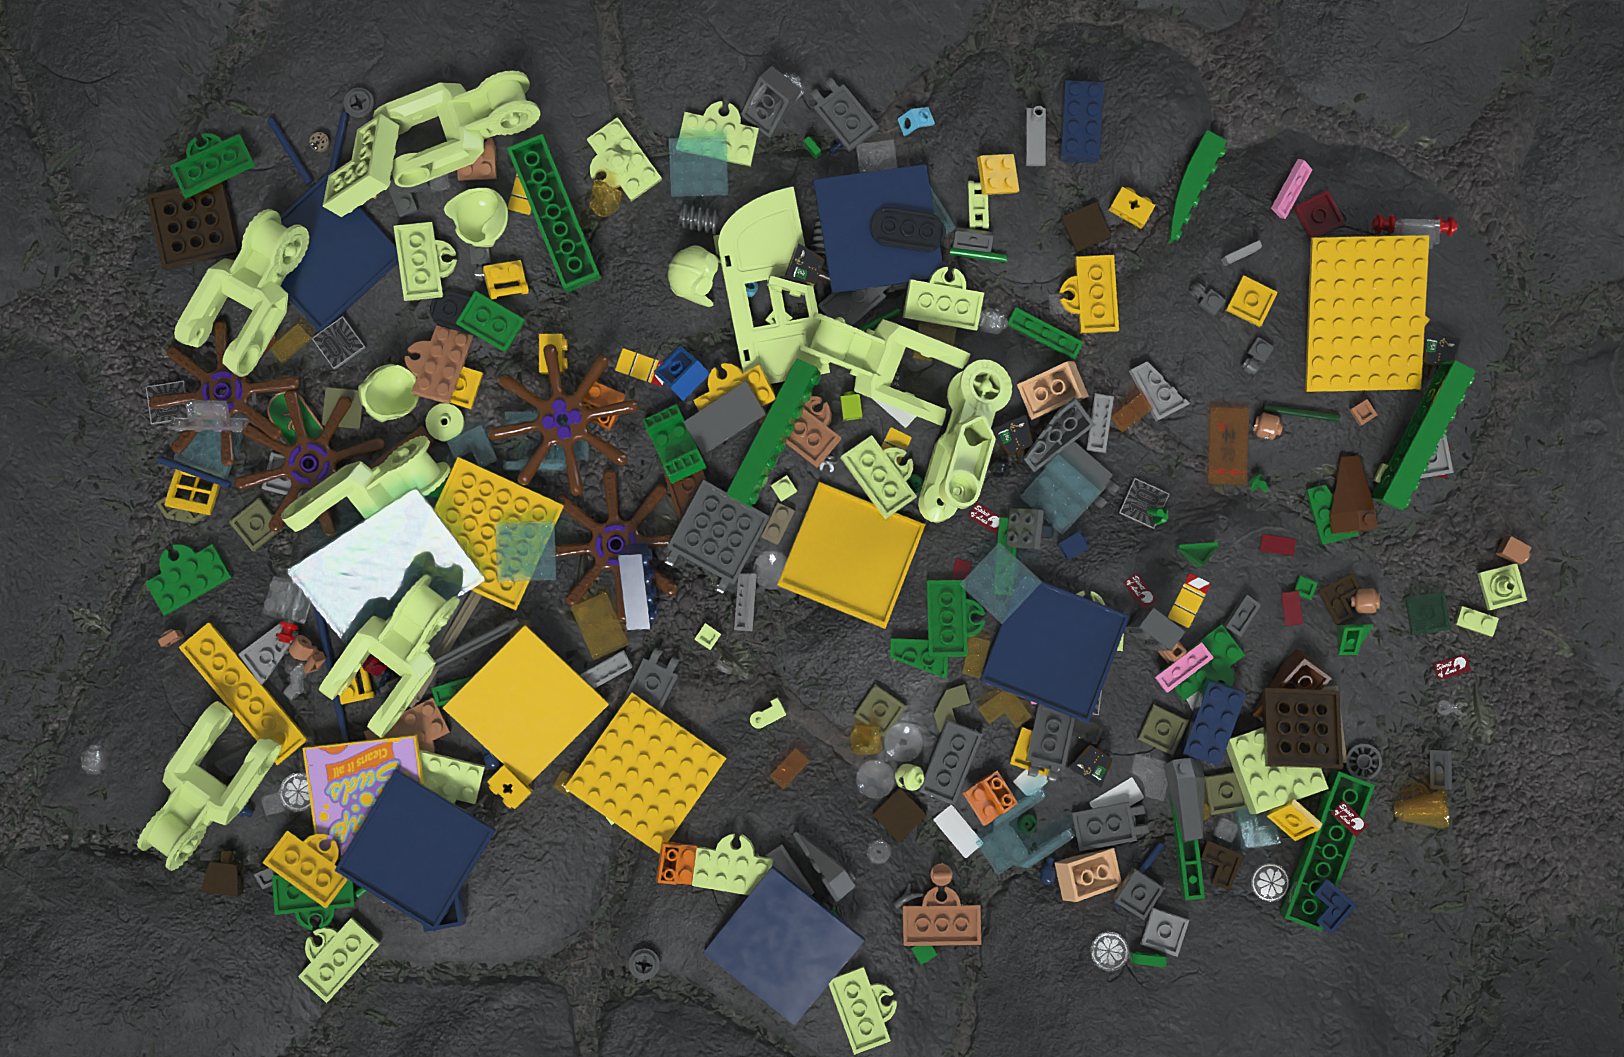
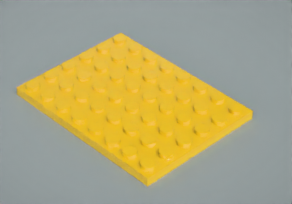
M1429 235L1311 237L1305 374L1306 392L1421 389Z

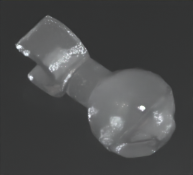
M1442 700L1437 704V711L1441 715L1455 712L1459 716H1467V713H1462L1458 708L1468 704L1459 702L1456 705H1452L1449 701Z

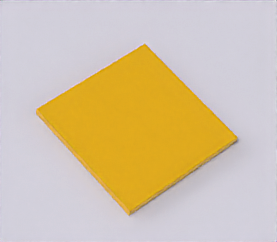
M819 482L777 586L885 629L926 524L896 512L887 519H884L873 503Z
M525 624L443 706V709L528 786L609 703Z

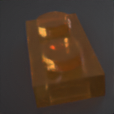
M1139 394L1114 414L1111 419L1121 432L1124 433L1154 408L1142 394Z
M795 748L773 771L770 777L784 790L810 760Z

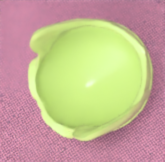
M474 188L464 191L451 199L444 207L446 215L455 222L457 235L466 243L476 247H493L496 240L504 232L508 222V209L504 199L499 193L490 188Z
M691 246L678 252L672 258L668 269V280L672 291L677 296L707 307L713 306V302L705 295L712 287V280L718 270V263H721L720 257L700 246Z
M389 364L376 368L358 386L361 404L370 416L380 422L407 415L416 407L419 396L412 394L416 376L408 369L399 365Z

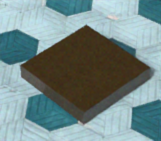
M1097 202L1061 217L1076 253L1112 237Z
M900 787L872 814L899 843L927 816Z

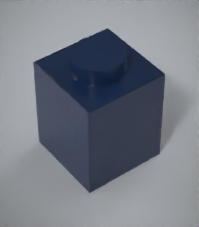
M1076 532L1057 545L1066 560H1070L1088 549L1087 544L1089 541L1084 533Z

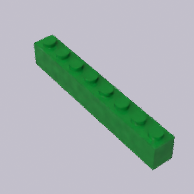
M796 359L726 493L732 500L749 508L758 501L759 492L766 485L770 470L775 468L776 459L779 453L783 452L788 436H791L796 420L802 416L803 407L810 400L813 387L820 381L821 372L816 366Z

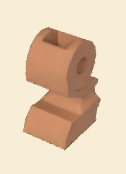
M298 635L288 648L290 654L295 659L307 661L303 666L305 674L317 671L327 659L324 652L319 651L317 646H313L311 641L302 635Z
M1178 641L1172 651L1158 650V652L1169 664L1179 660L1187 653V650Z

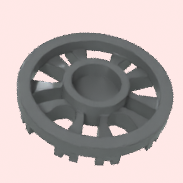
M1357 744L1351 747L1346 754V768L1350 775L1357 779H1372L1381 770V755L1372 745ZM1360 747V750H1361V753H1362V754H1359L1357 748ZM1365 747L1370 748L1368 754L1364 753ZM1353 751L1356 753L1355 758L1350 756ZM1373 752L1376 753V754H1375L1374 756H1372V757L1369 756V755H1371ZM1378 759V765H1373L1372 760ZM1349 760H1355V763H1349ZM1356 765V770L1353 772L1350 767ZM1371 766L1376 769L1375 772L1370 769ZM1367 769L1370 775L1364 777V770Z

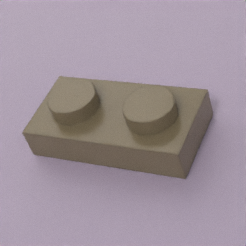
M777 503L761 537L779 545L795 511Z

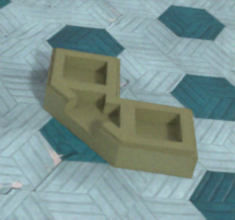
M167 496L156 502L166 519L195 524L207 516L206 514L165 506ZM197 497L193 500L196 502L204 503L200 497Z
M965 684L945 690L942 699L933 713L939 733L942 732L947 719L956 722L952 708L970 703Z

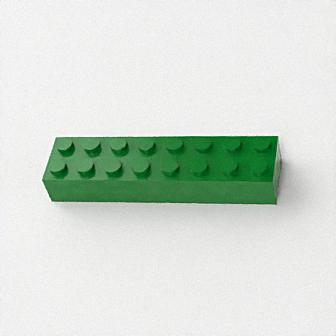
M543 134L508 147L507 150L565 292L568 293L602 279Z
M1456 360L1441 361L1391 457L1380 483L1377 484L1371 496L1372 499L1393 509L1404 510V508L1408 507L1411 502L1410 496L1412 492L1418 488L1422 473L1427 471L1431 456H1434L1438 450L1437 444L1446 435L1448 423L1456 416L1457 412L1455 410L1458 404L1463 402L1467 387L1475 379V370Z
M1336 770L1331 772L1327 783L1328 789L1324 791L1315 815L1322 823L1320 830L1309 834L1279 913V915L1320 932H1322L1323 928L1315 920L1327 905L1315 896L1313 892L1325 878L1338 888L1356 839L1332 812L1344 801L1363 819L1375 787L1373 784Z

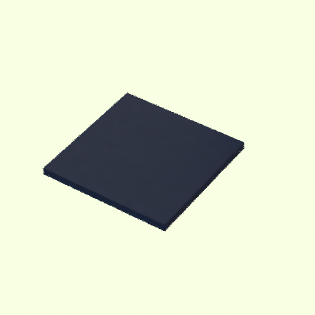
M926 164L813 180L832 294L909 283V279L925 281L929 280L935 270L943 267L940 247L932 252L888 247L876 242L870 233L872 217L877 211L885 207L934 214Z
M328 173L280 216L281 225L287 228L293 225H301L309 232V244L305 256L298 266L286 275L280 286L288 293L289 300L319 332L334 323L399 263L396 245L359 206L343 217L323 207L322 200Z
M1021 573L980 681L1089 724L1130 615Z
M396 769L336 867L335 872L435 932L497 829Z
M772 866L703 953L795 1025L861 946L865 938L781 871Z

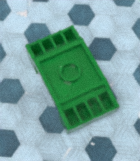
M677 404L642 420L671 484L707 468L694 439L683 423L685 420Z

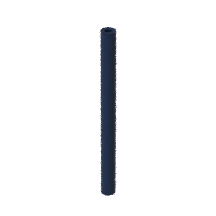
M344 111L340 115L328 176L337 170L349 115Z

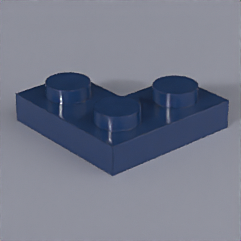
M1326 878L1313 892L1315 896L1327 905L1315 922L1332 935L1357 905Z

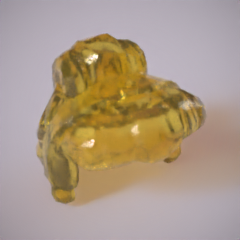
M595 180L593 182L591 192L595 197L591 200L589 208L593 209V212L598 216H611L621 203L622 192L619 189H613L607 182L602 180Z
M870 723L868 726L855 725L850 737L851 753L859 756L879 754L882 749V742L880 741L881 728L876 723Z

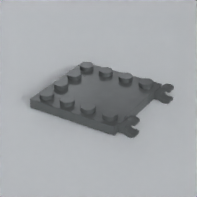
M702 480L666 546L671 551L664 563L673 566L678 555L720 577L721 579L714 590L723 594L728 583L735 584L770 517L753 507L749 508L732 500L726 495V492Z

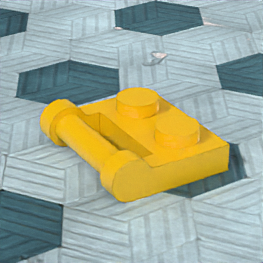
M521 260L483 266L488 294L491 300L497 299L499 296L529 293ZM519 282V286L495 289L494 285Z
M362 666L360 673L365 693L360 694L356 675L342 695H339L341 705L376 697L375 692H372L369 673L364 671Z

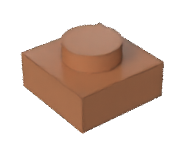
M1368 399L1349 410L1359 426L1377 416Z
M170 629L162 634L163 637L158 642L161 647H168L183 638L184 635L181 630L173 631V629Z

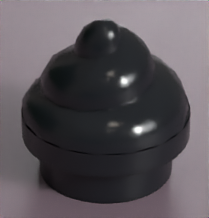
M1001 457L996 458L989 466L991 475L996 478L1005 477L1009 469Z

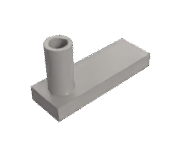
M1042 106L1027 108L1026 166H1045L1046 108Z

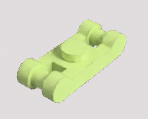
M968 181L969 229L978 227L989 229L988 195L982 194L981 182ZM974 190H981V194H974ZM975 215H982V220H975Z

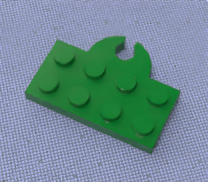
M204 133L202 137L207 143L202 147H199L200 143L195 137L190 141L186 150L187 158L170 165L185 199L256 166L240 133L224 141L214 134Z
M214 544L198 553L187 545H172L173 549L179 552V558L176 561L171 559L169 549L163 551L159 563L161 574L145 582L164 616L169 615L233 578Z
M927 580L928 657H967V638L974 637L980 633L985 625L983 620L979 623L972 622L970 616L972 614L984 616V609L974 600L966 599L965 580Z
M1222 624L1187 649L1188 652L1202 642L1213 656V659L1173 688L1182 701L1188 699L1198 690L1201 691L1205 677L1216 681L1221 680L1224 684L1230 686L1233 685L1234 674L1230 666L1245 656V654ZM1169 663L1166 666H1164L1162 669H1160V672H1162L1172 663Z
M279 874L272 875L275 915L295 913L299 924L308 930H313V924L310 921L311 916L319 915L321 917L319 928L322 929L333 919L335 908L355 906L354 884L350 880L346 882L326 909Z

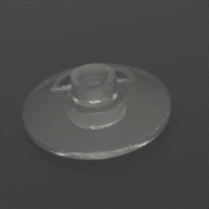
M899 723L887 731L884 746L891 758L900 762H907L919 755L922 750L923 739L916 727L908 723ZM902 738L907 740L904 746L899 743Z

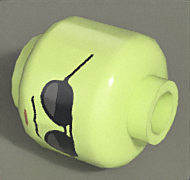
M907 763L901 765L896 770L895 779L899 787L914 791L923 784L924 774L920 767Z

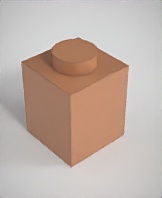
M1512 536L1504 537L1495 554L1513 564L1517 563L1519 565L1529 559V551L1532 547Z

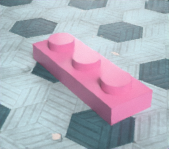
M1297 160L1271 207L1279 218L1286 219L1312 172L1311 167L1304 160Z
M1200 642L1179 660L1156 675L1155 679L1164 691L1168 693L1213 659V656L1203 643Z

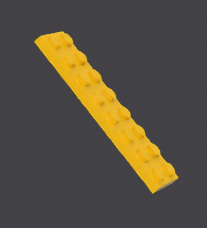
M208 622L179 647L256 741L261 738L264 740L269 738L282 745L281 752L275 760L276 765L281 764L309 740L264 685L258 682L247 665L211 622Z

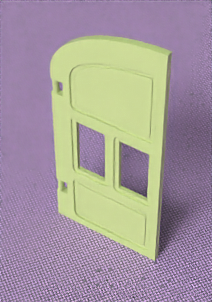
M794 187L768 193L744 205L728 219L718 238V251L742 371L744 373L757 365H761L770 384L784 382L796 359L816 366L821 374L830 373L829 364L824 365L820 362L819 357L800 350L802 345L808 348L811 347L820 324V320L813 317L815 312L818 313L813 286H808L805 294L809 317L787 321L782 293L773 291L771 286H768L776 324L755 328L753 327L745 287L746 283L767 280L768 282L770 276L784 277L795 246L799 243L805 247ZM725 256L730 257V267L726 265ZM743 350H748L750 361H745Z

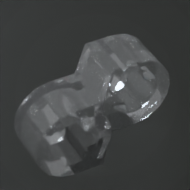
M304 662L299 663L290 672L291 684L283 692L290 701H293L304 690L303 679L309 674L304 672Z

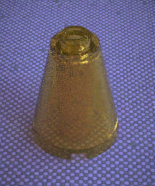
M1446 790L1397 801V805H1394V817H1398L1399 821L1448 829L1449 808H1447V803L1445 802L1448 801Z

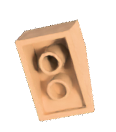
M1067 361L1017 384L1031 420L1062 408L1074 397L1077 401L1089 397L1076 364L1072 361Z
M1114 848L1073 856L1055 862L1061 895L1064 901L1078 902L1120 887L1122 884Z

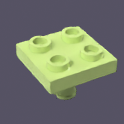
M1517 563L1477 573L1487 610L1527 601Z

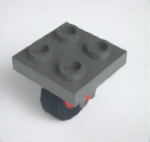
M1010 508L1006 547L1040 549L1042 538H1053L1054 528L1043 525L1044 511Z

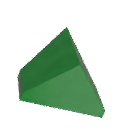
M1218 542L1176 545V550L1193 565L1201 567L1205 566L1218 547Z
M1374 624L1336 625L1338 655H1358L1360 646Z

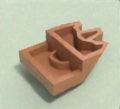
M493 137L487 138V141L484 143V152L473 164L457 170L458 181L497 179V152Z

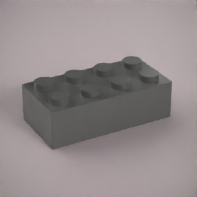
M1140 608L1126 626L1130 629L1129 633L1133 637L1145 640L1144 645L1153 651H1172L1185 633L1183 629L1155 608Z

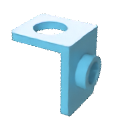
M928 107L911 109L898 118L904 136L917 128L933 126L935 124ZM906 118H909L911 122L909 129L905 127L904 122Z

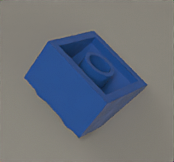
M681 346L653 372L683 401L710 374L696 358Z

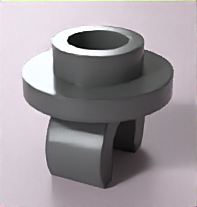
M830 452L820 464V470H823L824 465L828 464L831 467L830 472L834 471L835 464L838 463V458L834 453Z

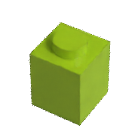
M855 391L845 392L844 396L840 397L843 421L862 419L860 394H855Z

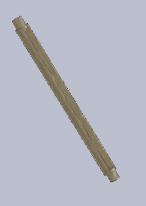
M471 591L433 659L450 651L483 595ZM439 668L431 673L409 704V707L413 708L417 702H420Z

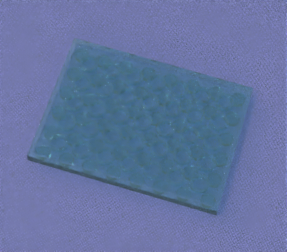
M417 486L287 569V573L346 646L349 645L356 633L373 615L386 621L390 616H393L398 603L401 602L405 594L423 575L427 574L431 577L428 587L447 601L454 596L460 597L486 579Z

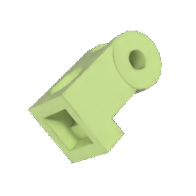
M778 697L770 701L773 706L764 711H756L751 715L750 722L753 727L763 728L787 715Z

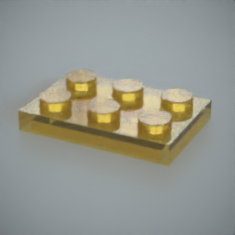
M607 592L571 607L593 660L629 645Z

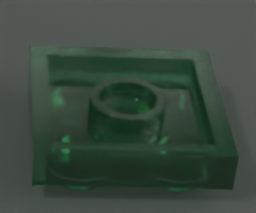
M1445 592L1405 597L1411 635L1451 630Z

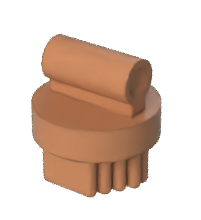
M938 863L931 869V879L936 885H947L952 879V870L947 864Z

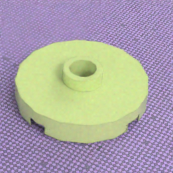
M442 403L434 406L426 417V428L429 434L443 442L458 438L465 426L462 412L451 404ZM443 419L448 420L446 425H442Z

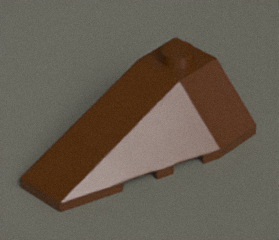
M1359 456L1340 457L1336 475V489L1332 496L1334 498L1333 506L1329 513L1331 534L1368 532L1378 529L1375 507Z

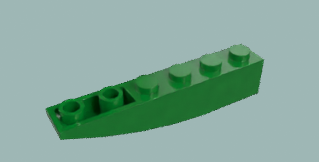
M1208 130L1203 134L1178 185L1169 221L1167 239L1169 244L1174 240L1178 241L1183 232L1180 228L1183 223H1188L1192 215L1189 213L1192 206L1194 208L1197 206L1201 198L1198 196L1200 191H1204L1209 183V180H1207L1209 174L1213 175L1218 167L1216 163L1218 157L1222 158L1227 150L1225 147L1227 140Z
M1169 789L1181 897L1184 900L1204 899L1198 839L1183 842Z

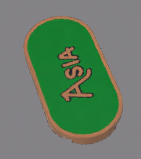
M286 391L276 394L270 400L268 416L271 422L282 429V437L288 445H293L297 441V434L284 398ZM298 395L306 432L310 438H318L324 427L305 400Z

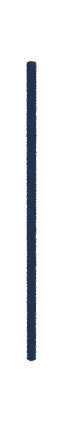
M314 586L310 587V593L322 649L327 658L325 660L327 673H329L334 663L318 588ZM337 695L333 701L342 743L350 742L343 705H341L340 697Z

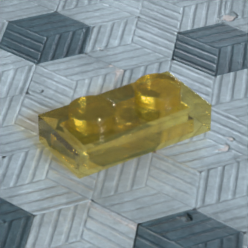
M296 324L270 350L284 364L312 338L300 324Z

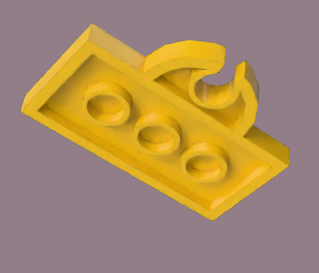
M1114 255L1076 257V276L1066 280L1059 290V293L1062 294L1065 291H1071L1074 298L1073 300L1060 299V304L1071 314L1079 315L1080 333L1118 332L1119 320Z
M723 363L721 367L727 371V377L721 379L718 375L719 370L714 367L708 376L709 392L694 400L698 410L701 411L745 381H748L763 407L775 401L777 396L761 365H757L743 373L738 366Z
M286 831L263 861V864L327 909L349 880L335 872L336 863L339 859V848L336 841L333 840L331 842L329 850L322 851L320 843L326 840L328 835L315 834L302 841L289 831Z

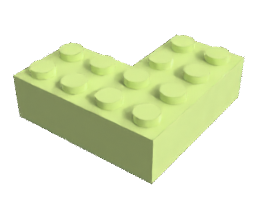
M379 114L357 129L352 160L328 176L323 207L343 217L389 187L391 183L390 175L393 169V158L396 153L395 146L399 137L398 124Z
M1264 727L1232 737L1228 742L1226 750L1250 814H1258L1284 805L1292 799L1298 800L1328 789L1322 770L1319 768L1265 767Z

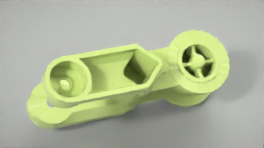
M513 70L497 73L486 78L478 88L466 92L461 84L440 82L378 107L374 111L373 118L382 114L399 125V135L407 132L414 125L439 116L447 142L424 151L404 154L394 159L392 175L395 184L400 187H412L471 165L484 152L485 139L495 135L519 133L535 124L539 120L540 110L536 103L526 100L525 93L530 86L527 75Z
M272 209L263 210L258 213L246 228L242 240V249L236 260L224 258L207 270L178 320L174 332L175 338L182 344L200 347L208 339L212 331L213 322L228 297L234 299L253 311L238 337L226 349L223 356V364L240 377L248 375L257 365L287 313L288 293L280 285L286 275L292 272L305 256L309 244V232L301 225H293L289 228L281 225L279 213Z
M816 312L814 313L813 317L821 320L811 347L808 348L802 345L801 351L819 357L820 362L824 365L832 362L849 370L851 369L850 374L856 376L855 392L938 425H943L946 409L916 398L914 394L893 389L890 387L906 347L920 352L925 357H932L961 369L968 362L970 353L884 319L881 320L874 331L867 329L865 333L860 329L845 324V320L842 317L833 319Z
M977 360L967 366L964 371L958 373L949 383L947 398L952 409L946 433L941 435L934 446L918 502L920 513L930 522L939 523L947 520L955 514L957 508L965 509L971 506L980 495L996 440L991 430L995 412L1002 409L1008 403L1012 394L1011 379L1005 369L996 362ZM938 498H940V499L942 500V502H943V505H942V506H939V505L937 504V499H938Z
M426 436L415 437L399 446L397 450L388 456L384 463L373 469L361 461L345 465L292 502L283 511L281 518L288 527L296 532L308 526L321 513L347 496L368 523L346 539L333 544L321 555L324 569L330 576H336L393 538L408 520L403 508L409 502L423 498L434 491L436 487H439L445 481V478L448 477L451 469L446 462L436 464L426 452L430 444Z
M427 574L423 575L405 594L401 602L398 603V607L395 608L393 616H390L387 621L373 615L356 633L319 688L321 693L332 700L337 695H342L370 653L402 677L392 690L384 704L374 714L367 726L380 738L384 737L392 729L433 672L436 662L427 652L430 647L428 643L441 630V627L447 624L450 615L453 614L460 602V599L456 596L447 601L428 587L431 577Z
M218 701L214 702L204 711L167 765L163 783L171 791V794L164 807L156 812V815L147 823L138 839L137 847L142 851L153 846L168 857L166 868L171 871L183 865L189 856L193 854V851L197 849V846L204 838L207 826L213 821L226 826L244 808L282 749V745L272 739H259L249 751L244 764L229 786H226L199 767L200 762L233 717V713Z

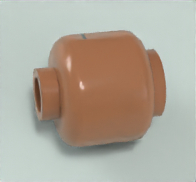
M1262 413L1260 416H1257L1253 431H1256L1257 437L1274 440L1276 435H1281L1283 424H1280L1278 416Z
M1373 588L1358 589L1356 594L1351 597L1352 607H1356L1358 613H1375L1377 609H1380V593H1377Z

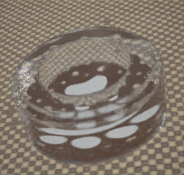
M718 658L715 662V666L726 674H731L734 670V667L722 658Z

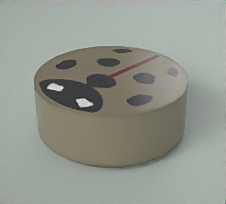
M316 132L310 137V146L316 152H325L330 146V140L324 133Z

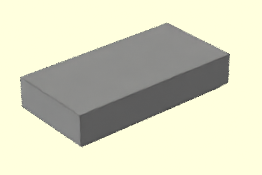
M1260 240L1221 259L1223 265L1227 266L1257 252L1262 248Z

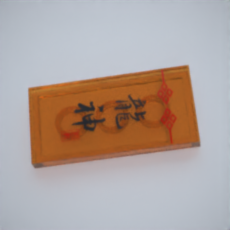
M1209 408L1207 484L1247 485L1249 409Z

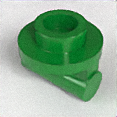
M1262 474L1252 477L1249 483L1251 491L1254 492L1257 488H1260L1264 493L1269 491L1266 482L1262 481L1264 477Z
M1154 507L1147 508V513L1154 516L1153 522L1156 525L1167 521L1169 510L1166 507H1161L1160 509Z

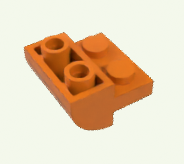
M595 382L584 397L583 403L586 408L593 409L624 401L626 394ZM619 415L595 418L590 422L611 430Z
M998 771L983 777L963 792V795L983 826L1018 804Z
M661 842L656 882L692 885L698 846L676 842Z

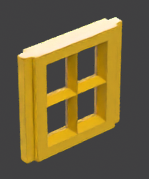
M188 465L201 471L207 472L209 474L218 476L220 478H223L224 473L221 471ZM175 469L165 500V506L211 515L220 485L213 483L211 490L197 488L200 479L196 477L193 487L181 485L179 483L182 474L195 476ZM177 489L192 490L189 500L176 498ZM196 491L210 494L207 504L193 501Z

